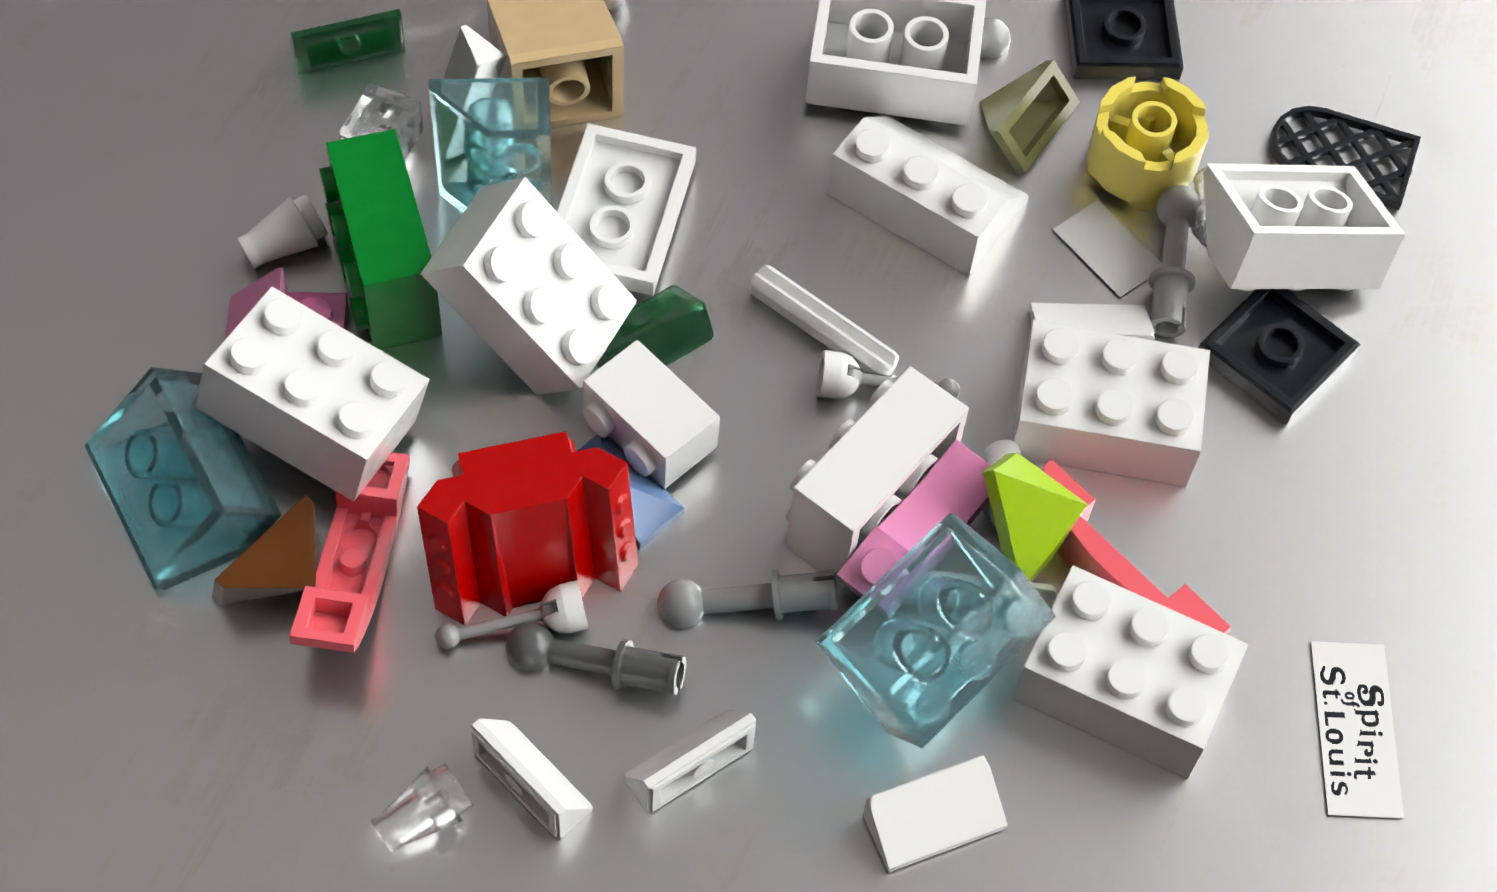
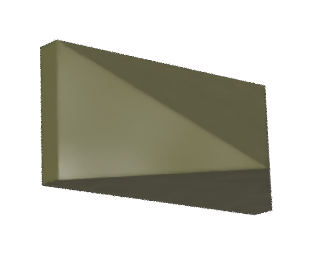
M1054 59L1041 63L980 101L990 133L1017 174L1027 172L1080 103L1079 98Z

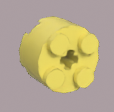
M1133 76L1111 86L1102 98L1089 141L1086 167L1087 172L1106 191L1124 201H1128L1132 208L1136 210H1153L1157 207L1160 195L1167 188L1174 185L1189 186L1193 181L1209 137L1208 126L1204 118L1206 107L1204 102L1189 87L1171 78L1163 77L1161 84L1148 81L1134 83L1136 76Z

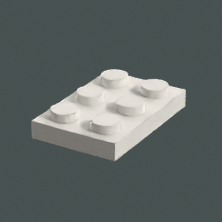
M590 123L587 124L557 213L629 291L654 295L696 162V147Z

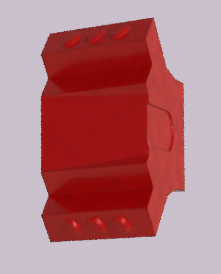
M567 431L458 453V460L453 464L451 470L453 477L437 480L417 506L435 609L464 626L481 604L502 616H508L513 608L542 601L543 596L551 588L578 580L582 598L595 579L621 592L638 567L628 463L598 447L576 451L574 442L568 438Z

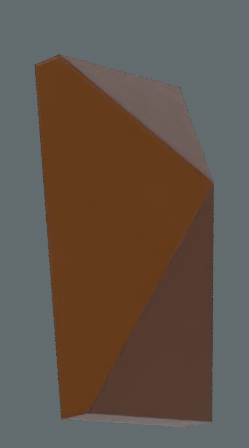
M307 495L300 499L215 579L212 598L220 605L304 591L305 586L316 587L315 503Z

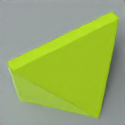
M1019 453L1005 454L984 470L983 476L1012 591L1022 590L1045 570L1088 504Z

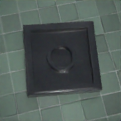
M1064 0L1073 78L1126 79L1136 76V79L1181 78L1184 65L1174 0Z
M1256 289L1199 344L1198 348L1210 350L1209 365L1288 425L1357 354L1361 344L1288 289Z

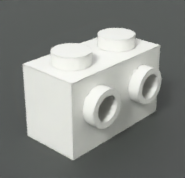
M638 340L583 381V416L588 425L599 436L604 438L607 436L611 437L623 449L628 463L637 473L644 477L650 475L664 489L718 447L720 416Z

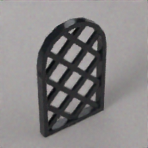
M1303 106L1293 108L1279 117L1270 135V150L1278 165H1300L1306 163V165H1317L1314 159L1329 154L1336 166H1355L1357 169L1366 165L1375 178L1368 181V185L1371 189L1381 186L1386 194L1374 191V193L1384 206L1399 210L1409 178L1413 173L1412 167L1421 137L1328 108ZM1303 117L1309 127L1294 132L1288 122L1292 119ZM1313 117L1322 118L1326 121L1317 123ZM1338 125L1346 139L1332 144L1323 130ZM1349 127L1355 128V129H1358V130H1361V131H1364V132H1361V133H1359V134L1354 135V133L1352 132V130H1351ZM1282 129L1286 136L1278 139V132ZM1315 134L1323 147L1308 153L1299 139ZM1375 137L1384 150L1369 155L1360 142ZM1386 138L1391 139V140H1394V141H1397V142H1401V143H1400V144H1397V145H1394V146H1391V144L1389 143V141H1388ZM1292 143L1300 156L1289 160L1282 153L1280 147ZM1352 145L1360 159L1346 164L1337 150ZM1411 148L1407 164L1405 165L1397 153ZM1389 157L1398 170L1383 176L1374 162ZM1403 177L1397 195L1388 182Z

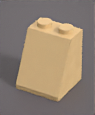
M487 0L491 43L506 55L500 79L515 135L623 117L624 45L604 0Z

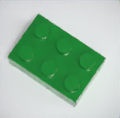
M396 128L326 142L329 166L319 168L327 202L325 207L332 237H336L338 245L337 254L344 283L348 284L351 295L349 300L356 330L368 329L372 346L379 350L442 336L438 292L421 275V272L432 257Z

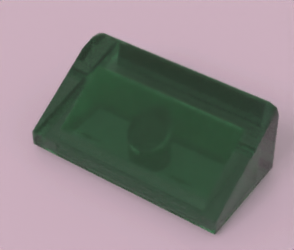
M400 9L291 32L290 47L298 74L406 51Z
M671 285L632 308L596 365L601 368L636 340L642 343L665 366L673 363L713 339L714 331L705 303L677 285Z

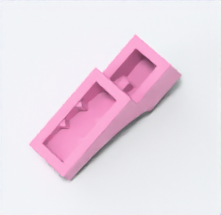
M956 439L914 490L878 527L875 526L856 549L837 573L841 583L887 619L891 620L927 573L936 570L988 504L989 496L983 471L991 465Z

